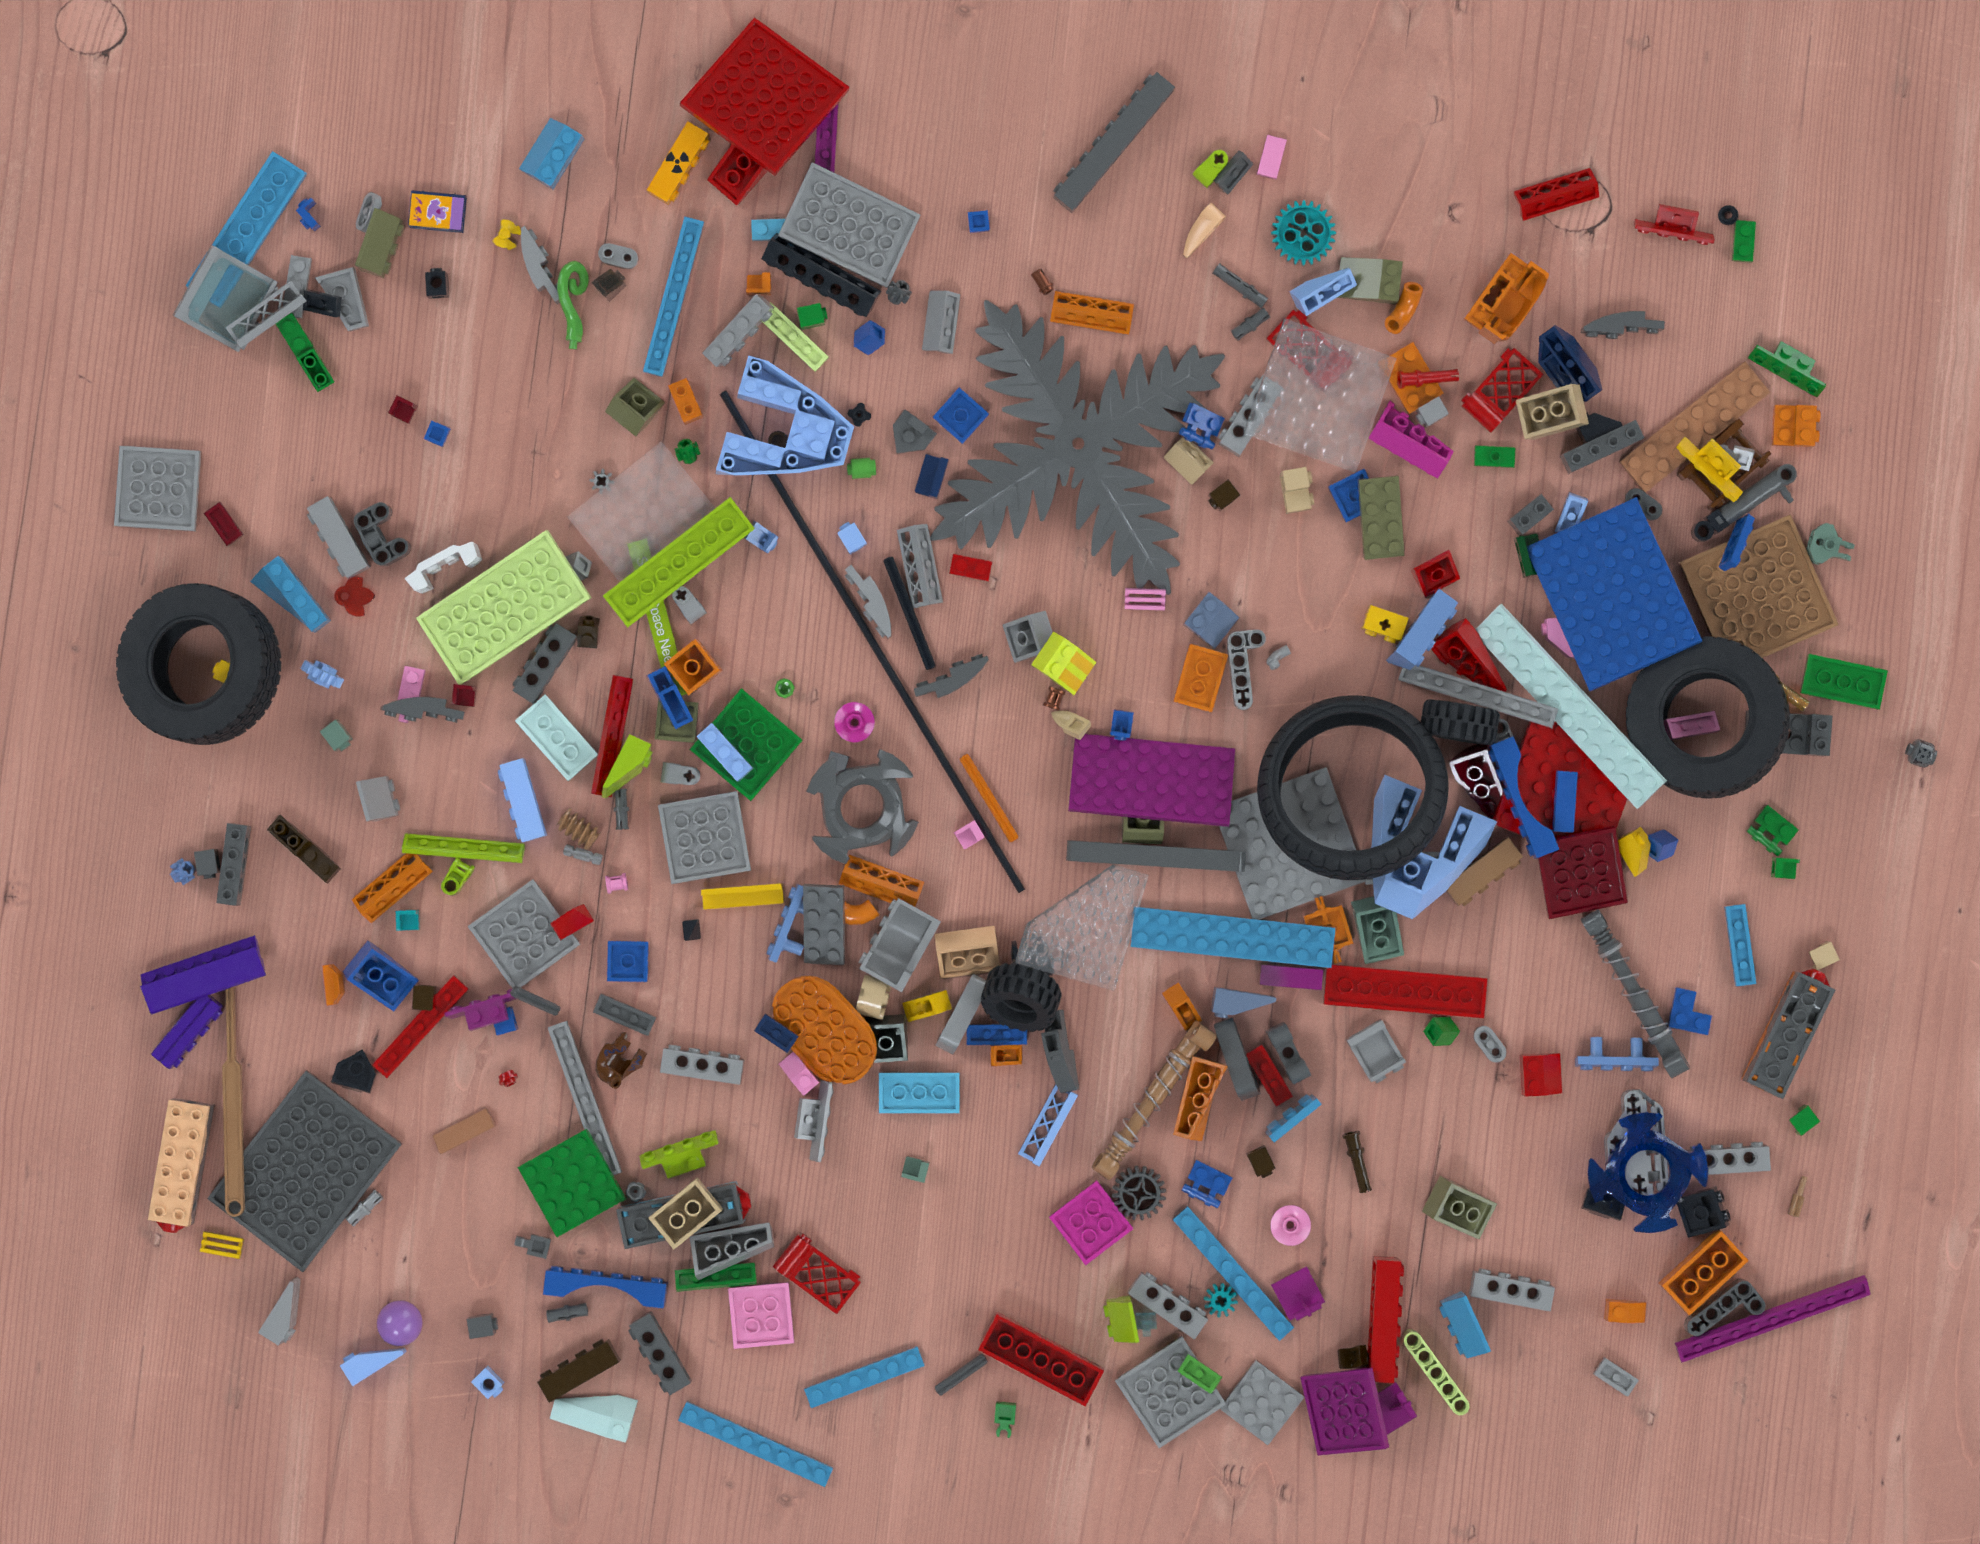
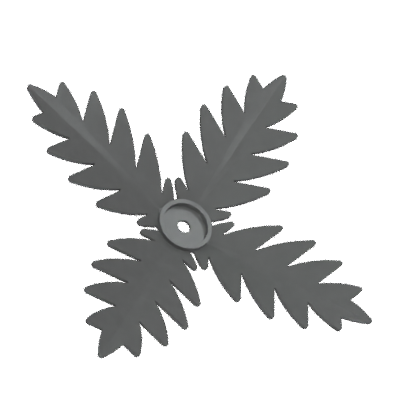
M985 300L984 308L989 325L976 328L975 332L987 342L1003 350L978 356L976 360L995 370L1017 374L1016 376L987 382L985 387L1005 395L1033 399L1003 407L1002 411L1023 420L1049 424L1036 428V432L1053 435L1055 439L1035 437L1034 442L1043 449L1017 443L994 444L995 449L1018 466L994 460H968L967 463L993 483L971 479L948 481L950 487L969 501L951 502L934 508L945 519L932 533L931 541L956 536L958 548L963 549L972 538L980 521H982L986 544L988 548H991L1001 529L1006 506H1008L1014 538L1018 539L1028 515L1032 490L1035 495L1039 519L1044 521L1054 497L1058 473L1062 486H1066L1070 468L1072 467L1075 468L1071 487L1075 489L1080 481L1084 479L1077 502V530L1084 525L1099 505L1092 533L1091 555L1096 556L1113 532L1116 531L1111 552L1112 576L1115 577L1133 555V573L1136 587L1143 588L1147 581L1150 580L1157 588L1166 589V594L1170 595L1171 587L1166 569L1178 567L1180 563L1170 553L1152 542L1177 538L1179 533L1164 524L1139 517L1140 515L1169 510L1170 505L1144 494L1124 491V489L1153 484L1154 479L1129 468L1107 464L1119 461L1120 456L1103 452L1102 448L1122 451L1123 448L1113 439L1136 446L1161 448L1162 443L1139 424L1162 431L1179 433L1181 428L1187 429L1163 408L1186 413L1189 403L1205 408L1187 391L1199 392L1220 388V383L1210 375L1219 367L1225 355L1217 354L1199 358L1197 347L1193 345L1183 356L1174 372L1169 349L1167 346H1164L1154 364L1150 384L1148 385L1142 356L1137 354L1128 375L1124 399L1122 398L1117 372L1113 369L1102 393L1099 414H1097L1095 403L1091 402L1087 418L1083 420L1085 400H1081L1073 409L1079 388L1080 362L1076 361L1057 384L1063 363L1064 337L1060 336L1042 360H1040L1044 344V319L1040 317L1027 334L1022 337V319L1018 305H1013L1009 312L1005 314L996 305ZM1075 438L1083 439L1084 447L1082 449H1075L1072 442Z

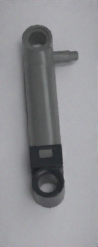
M1790 464L1777 467L1774 471L1744 490L1735 502L1728 501L1704 517V521L1694 524L1691 528L1692 538L1697 542L1709 540L1713 534H1718L1777 492H1780L1783 498L1790 504L1794 499L1786 486L1796 479V469ZM1782 470H1786L1789 473L1788 480L1782 479ZM1700 526H1703L1707 531L1705 537L1698 534Z

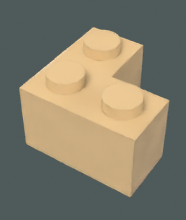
M1306 467L1282 471L1280 473V481L1286 514L1310 510L1311 505H1314L1313 494L1309 493L1308 490L1312 483L1311 471H1307Z

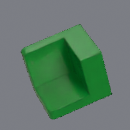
M1772 857L1771 877L1795 879L1797 863H1800V859Z
M1436 1017L1431 1019L1423 1032L1433 1046H1447L1453 1043L1460 1030L1451 1017Z
M1805 1104L1798 1109L1799 1112L1789 1119L1799 1136L1804 1135L1820 1122L1811 1108Z

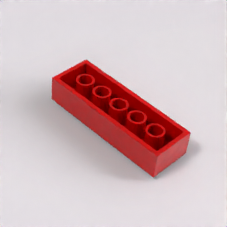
M1373 1256L1367 1350L1369 1361L1367 1368H1372L1375 1382L1394 1383V1378H1398V1366H1396L1395 1360L1399 1358L1400 1347L1396 1342L1397 1338H1400L1401 1335L1398 1317L1402 1315V1305L1399 1303V1297L1403 1296V1285L1400 1283V1277L1404 1276V1265H1402V1262L1397 1257Z
M996 1312L978 1346V1350L1085 1407L1104 1373V1368L999 1312Z

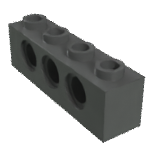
M1634 420L1562 454L1560 458L1567 473L1570 474L1644 439V436L1637 421Z
M557 623L555 626L551 625L545 633L547 638L544 643L540 642L534 650L536 655L532 660L529 659L523 667L525 672L522 676L518 675L512 684L514 686L512 691L532 704L537 702L577 640L576 635ZM554 640L560 643V648L557 651H551L550 643ZM542 657H547L549 660V665L546 668L539 666V660ZM531 674H536L538 677L535 685L528 683V677Z
M227 823L216 900L218 904L241 905L251 826Z
M652 1311L629 1325V1334L634 1341L637 1339L639 1342V1351L644 1358L647 1357L651 1363L649 1368L654 1375L657 1374L661 1380L659 1385L664 1393L668 1392L669 1395H672L692 1382ZM645 1332H651L654 1335L652 1342L644 1340L643 1334ZM657 1349L662 1350L664 1358L656 1359L653 1354L654 1351ZM664 1368H673L674 1375L671 1377L666 1376Z

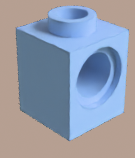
M847 522L839 527L840 531L837 534L850 555L867 545L855 523L850 524V522Z
M489 1366L471 1381L487 1399L491 1396L495 1398L504 1390L501 1386L505 1382ZM485 1379L493 1380L494 1388H487L484 1384Z

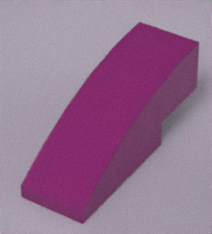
M1261 965L1260 985L1322 990V969Z

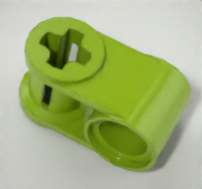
M1215 150L1193 172L1192 175L1206 188L1214 182L1213 180L1228 164L1226 152ZM1222 155L1224 163L1221 164L1219 162L1215 164V156L1220 157Z
M456 858L442 881V891L450 896L458 894L465 882L470 878L475 866H469L461 861V858ZM449 881L456 883V889L453 892H449L446 889Z

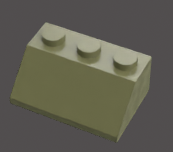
M374 208L355 266L363 272L384 278L385 274L388 275L392 263H389L391 256L395 255L398 249V244H396L398 236L401 237L405 225H402L403 221L396 216Z

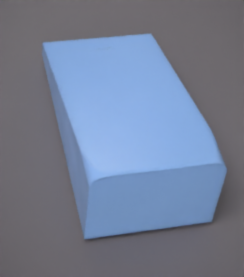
M1571 492L1568 493L1555 532L1558 533L1580 523L1588 503L1587 498Z

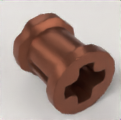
M1049 686L1050 692L1043 706L1060 711L1059 705L1062 696L1066 692Z

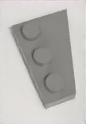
M354 267L315 277L325 293L342 297L340 319L348 331L369 326Z

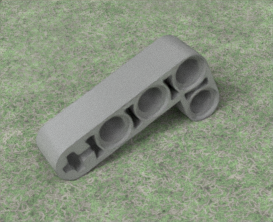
M1261 630L1233 632L1227 638L1234 706L1239 710H1247L1253 703L1247 649H1256L1265 643L1266 637ZM1256 633L1261 636L1260 644L1257 645L1251 642L1252 634ZM1233 636L1241 638L1240 646L1235 647L1231 644ZM1235 656L1243 658L1244 664L1241 667L1234 665L1233 659ZM1237 676L1245 677V686H1237L1235 682ZM1247 688L1248 692H1244V698L1248 699V703L1245 704V707H1242V704L1238 703V700L1241 699V692L1237 694L1236 690Z
M974 973L972 974L935 1046L952 1055L954 1054L981 1003L985 979Z

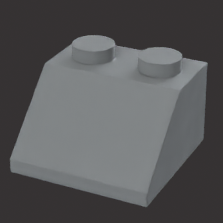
M1046 611L1030 614L1003 624L1014 663L1036 657L1053 633Z

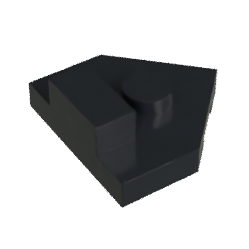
M363 1049L337 1063L331 1081L332 1084L340 1085L342 1088L371 1094L376 1073Z
M1611 1176L1586 1189L1581 1209L1597 1216L1620 1221L1626 1199L1616 1185L1614 1177Z

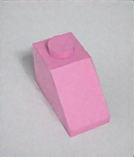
M1557 618L1545 619L1544 623L1541 624L1542 636L1545 635V640L1566 658L1574 657Z
M794 1052L779 1063L780 1067L803 1096L820 1082Z

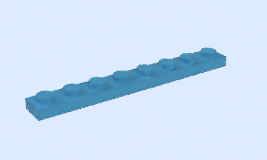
M684 216L643 369L645 373L660 377L664 375L704 221Z
M1188 1206L1173 1218V1221L1279 1341L1294 1329L1293 1325Z
M688 1401L678 1421L823 1487L826 1486L832 1473L833 1467Z

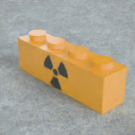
M687 121L648 186L647 192L667 205L671 201L674 203L680 193L678 191L681 184L685 185L689 179V170L691 167L695 168L700 160L698 155L701 150L705 151L710 143L709 134Z

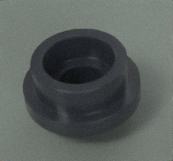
M1726 205L1718 212V219L1723 225H1732L1738 220L1739 214L1734 206ZM1727 213L1732 214V217L1730 219L1725 218V215Z

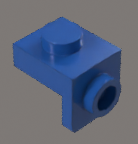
M306 198L298 204L299 208L296 211L302 217L299 221L307 230L311 228L315 232L321 226L308 211L317 203L312 198Z
M1114 709L1110 735L1114 736V739L1125 741L1126 738L1131 737L1134 712Z

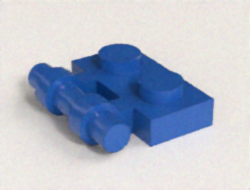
M1189 403L1182 420L1188 426L1187 429L1181 428L1179 435L1189 442L1194 441L1198 443V446L1204 449L1209 448L1212 450L1215 447V442L1210 440V436L1218 437L1225 418L1194 403ZM1197 428L1202 430L1201 436L1196 434Z
M1196 1160L1187 1177L1194 1181L1192 1187L1184 1184L1181 1191L1187 1193L1191 1198L1195 1197L1203 1201L1209 1207L1211 1205L1218 1208L1221 1201L1214 1197L1216 1193L1225 1195L1232 1177ZM1200 1185L1210 1189L1208 1195L1198 1190Z

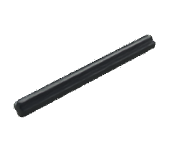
M888 557L883 562L926 670L936 667V664L894 558Z

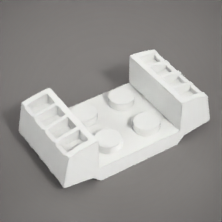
M474 542L461 546L452 545L419 563L416 570L408 575L405 580L414 591L419 593L428 592L434 588L426 574L431 573L433 575L442 570L441 566L456 563L460 560L459 556H461L467 567L473 568L482 561L479 547Z

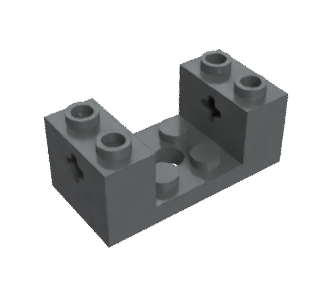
M1749 710L1746 711L1745 730L1748 724ZM1790 714V737L1785 743L1782 754L1830 756L1833 716Z

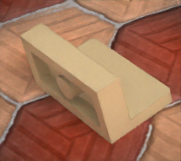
M1184 437L1164 456V459L1190 484H1194L1214 463L1193 442L1185 440Z

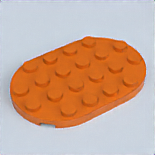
M800 976L791 979L778 990L772 1003L773 1019L799 1036L791 1050L817 1077L828 1082L842 1083V1085L850 1084L861 1079L871 1069L877 1054L875 1035L867 1021L836 987L828 981L815 976Z

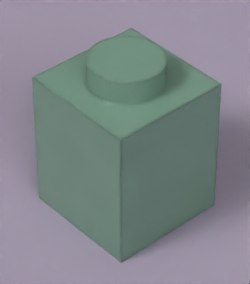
M336 719L320 731L334 751H344L351 745L350 741L353 740L341 722Z

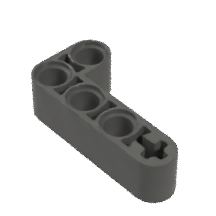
M1233 1017L1214 1024L1238 1097L1243 1101L1260 1095L1261 1092L1257 1080L1253 1076Z
M1737 1279L1688 1316L1684 1321V1328L1691 1335L1699 1336L1740 1304L1748 1312L1759 1315L1765 1310V1302L1748 1281ZM1746 1284V1291L1743 1294H1739V1285ZM1725 1296H1730V1304L1723 1306L1722 1299ZM1753 1300H1758V1308L1752 1310L1750 1308L1751 1302ZM1713 1308L1715 1315L1712 1318H1707V1310ZM1699 1316H1701V1318L1705 1320L1706 1323H1703ZM1692 1322L1698 1323L1696 1330L1692 1328Z

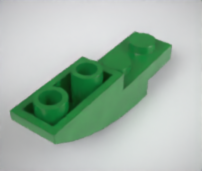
M293 312L275 323L317 393L335 382Z

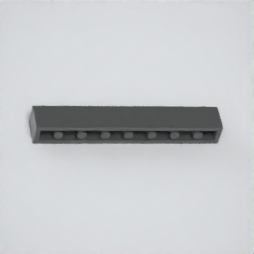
M1158 72L1153 76L1150 74L1143 82L1145 86L1142 90L1139 91L1137 89L1130 98L1132 102L1128 106L1124 105L1119 110L1117 120L1109 122L1104 129L1107 132L1102 137L1098 136L1092 143L1093 149L1090 152H1084L1079 159L1081 163L1078 167L1075 168L1073 166L1066 174L1068 179L1064 183L1060 182L1053 190L1055 192L1054 199L1071 213L1074 212L1174 92L1175 86Z

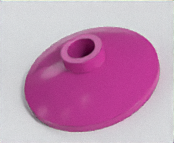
M851 702L843 705L837 711L834 724L841 738L849 742H860L870 736L874 729L875 720L872 711L866 705ZM852 719L859 721L857 726L851 725Z

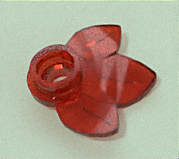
M363 577L348 579L345 586L339 587L334 594L335 601L339 605L344 606L348 614L356 617L364 616L365 610L363 605L370 603L375 598V594L370 589L362 587ZM347 593L348 599L343 600L342 594Z

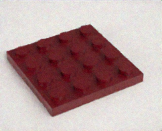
M1615 826L1557 837L1555 839L1559 850L1538 858L1549 920L1628 903Z

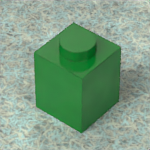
M820 303L797 308L802 330L825 325L824 320L828 319L826 307L822 308Z

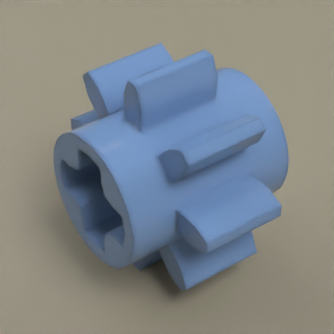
M181 858L170 866L173 869L170 875L175 883L181 882L182 885H185L195 878L193 873L196 869L191 861L184 862Z

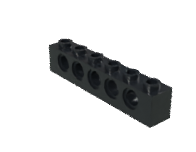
M778 233L770 239L761 258L767 265L780 269L785 275L798 279L803 285L814 288L821 295L832 298L837 304L850 308L859 316L867 317L870 314L881 293L877 288L816 254L779 237ZM782 254L786 255L789 260H785ZM800 264L804 265L806 267V270H803L800 267ZM817 274L822 275L824 280L820 279ZM835 284H838L841 289L836 288ZM852 293L856 294L859 299L854 298Z

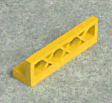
M783 883L701 890L703 910L784 903Z

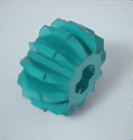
M1224 1283L1220 1284V1289L1217 1288L1216 1284H1213L1215 1291L1212 1292L1210 1289H1207L1206 1292L1211 1296L1203 1297L1205 1301H1210L1204 1305L1205 1308L1212 1307L1209 1311L1211 1315L1217 1310L1218 1318L1221 1317V1311L1224 1312L1226 1317L1229 1316L1227 1309L1234 1312L1235 1308L1231 1304H1238L1237 1300L1231 1299L1237 1296L1236 1292L1230 1293L1232 1290L1231 1286L1224 1290ZM1220 1295L1222 1298L1226 1297V1300H1223V1305H1220L1219 1302L1215 1303V1300H1218L1217 1297Z

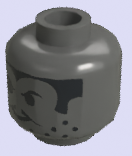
M1916 739L1912 744L1909 743L1907 745L1905 754L1908 755L1909 763L1926 768L1935 762L1937 750H1935V746L1932 743Z

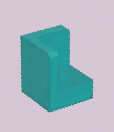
M419 910L395 911L396 931L420 930Z

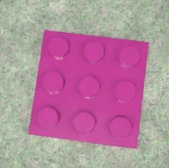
M1097 1180L1049 1216L1085 1266L1133 1230L1131 1224L1118 1211V1207Z

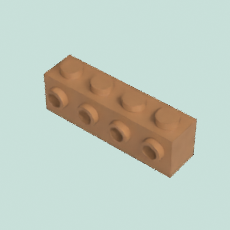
M1505 838L1469 865L1446 892L1457 906L1461 904L1465 906L1473 900L1471 896L1475 893L1481 894L1489 888L1488 883L1492 880L1497 882L1505 876V870L1509 867L1511 870L1521 863L1520 859L1523 856L1509 838Z

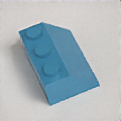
M550 118L519 170L554 190L585 140L583 135L567 125Z
M1460 1291L1440 1300L1442 1306L1439 1307L1442 1317H1447L1450 1325H1447L1451 1336H1456L1458 1343L1455 1346L1459 1354H1464L1466 1358H1471L1491 1352L1467 1296Z

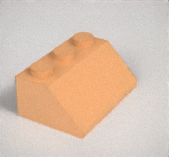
M995 926L935 934L941 979L972 975L973 973H986L1000 965Z

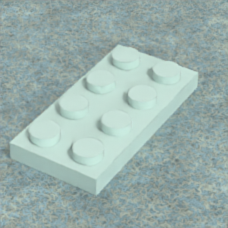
M546 694L515 720L567 781H570L598 756V753Z

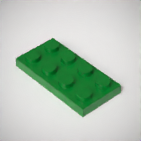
M1808 654L1800 694L1880 710L1888 670Z

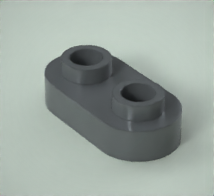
M1634 488L1626 493L1625 502L1633 499V495L1639 496L1638 502L1647 520L1653 521L1661 516V504L1642 490ZM1651 506L1656 510L1654 514L1649 512Z

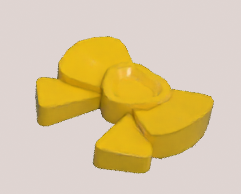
M502 219L500 220L501 228L498 235L493 238L492 242L500 248L511 250L516 245L508 239L511 236L510 233L521 235V230L512 221Z

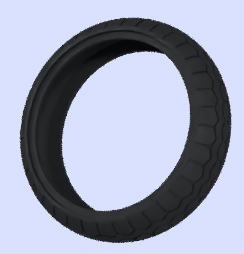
M1359 695L1325 699L1304 708L1292 716L1270 741L1260 764L1257 781L1260 813L1270 836L1278 847L1303 868L1318 875L1339 880H1366L1380 877L1398 870L1417 857L1430 843L1441 825L1447 806L1449 790L1448 773L1444 757L1434 737L1429 734L1425 726L1411 713L1391 702ZM1343 726H1366L1382 730L1406 745L1420 764L1425 778V792L1421 806L1411 823L1390 841L1364 850L1346 851L1332 849L1306 837L1287 816L1281 802V785L1286 768L1296 752L1305 743L1327 730Z

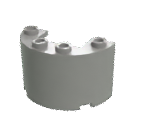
M898 898L897 901L893 899L888 908L891 911L889 916L885 915L879 925L882 927L880 933L873 935L870 944H872L868 954L863 953L858 963L862 964L859 968L862 971L902 992L941 921Z

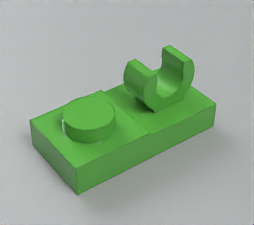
M1190 1354L1187 1355L1178 1369L1179 1373L1210 1394L1213 1393L1222 1379V1376Z

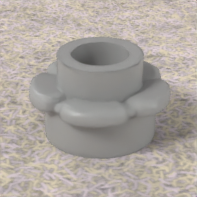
M631 1182L627 1186L626 1196L632 1201L637 1202L644 1198L646 1191L642 1183Z

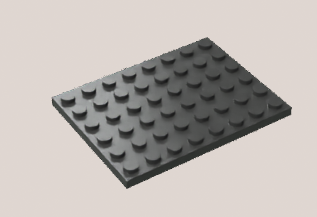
M306 1070L244 1150L245 1210L240 1216L232 1218L301 1272H304L401 1147L402 1143ZM224 1176L207 1199L227 1214L225 1210ZM233 1201L230 1203L229 1209L231 1213L237 1214L240 1212L241 1205L239 1202Z

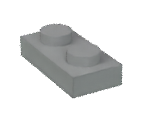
M1605 1357L1593 1373L1627 1397L1639 1381Z

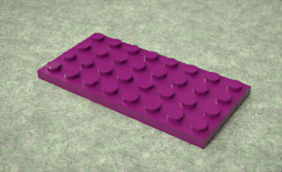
M1085 734L1081 740L1075 738L1068 811L1229 827L1235 748L1126 738L1124 741L1116 740L1112 736Z

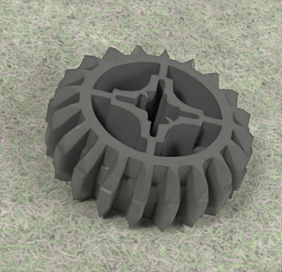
M1135 1166V1172L1133 1173L1130 1167L1127 1168L1129 1175L1126 1176L1124 1172H1121L1120 1175L1124 1179L1116 1178L1115 1181L1120 1185H1113L1112 1187L1118 1191V1193H1113L1112 1197H1119V1200H1116L1114 1204H1122L1118 1211L1122 1212L1126 1209L1125 1217H1128L1130 1212L1133 1213V1220L1136 1219L1137 1214H1140V1220H1144L1143 1214L1145 1213L1148 1218H1151V1210L1158 1214V1210L1155 1207L1163 1208V1204L1159 1200H1166L1165 1196L1160 1195V1193L1166 1192V1188H1160V1186L1165 1184L1164 1181L1157 1182L1160 1175L1156 1174L1153 1177V1169L1146 1173V1166H1143L1142 1172H1139V1167ZM1139 1177L1136 1186L1124 1187L1130 1179ZM1146 1178L1153 1182L1156 1193L1145 1189ZM1141 1185L1142 1192L1145 1191V1194L1141 1195L1137 1202V1195L1132 1191H1138ZM1123 1193L1134 1197L1133 1208L1125 1203ZM1144 1199H1154L1151 1205L1144 1209H1139Z

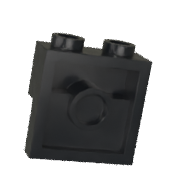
M1717 1186L1675 1199L1688 1238L1726 1228L1729 1225L1728 1221H1731L1728 1209L1724 1210L1722 1204L1724 1202L1723 1192L1718 1190Z

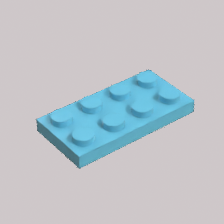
M879 1073V1113H960V1073Z

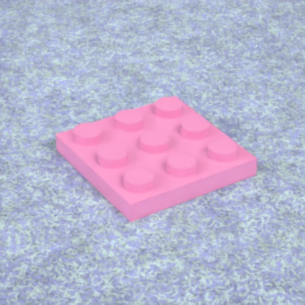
M789 1282L728 1288L734 1349L794 1343Z

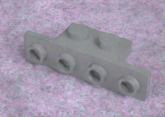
M824 1080L820 1082L818 1100L799 1099L794 1138L812 1140L809 1159L815 1162H821L824 1156V1139L828 1132L826 1126L827 1118L830 1115V1098L833 1095L832 1082Z

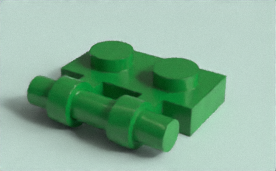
M1766 805L1754 820L1760 825L1758 829L1750 826L1746 830L1755 842L1759 841L1766 847L1765 849L1769 853L1773 852L1776 856H1779L1783 851L1777 846L1778 843L1781 842L1787 846L1799 831L1798 828L1769 805ZM1765 830L1774 836L1771 841L1763 835Z

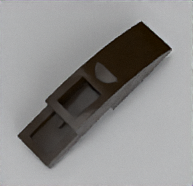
M279 815L267 829L325 883L328 884L340 871L341 868L329 858L330 856L282 815Z

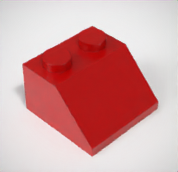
M1560 1053L1520 1055L1522 1096H1546L1562 1093Z

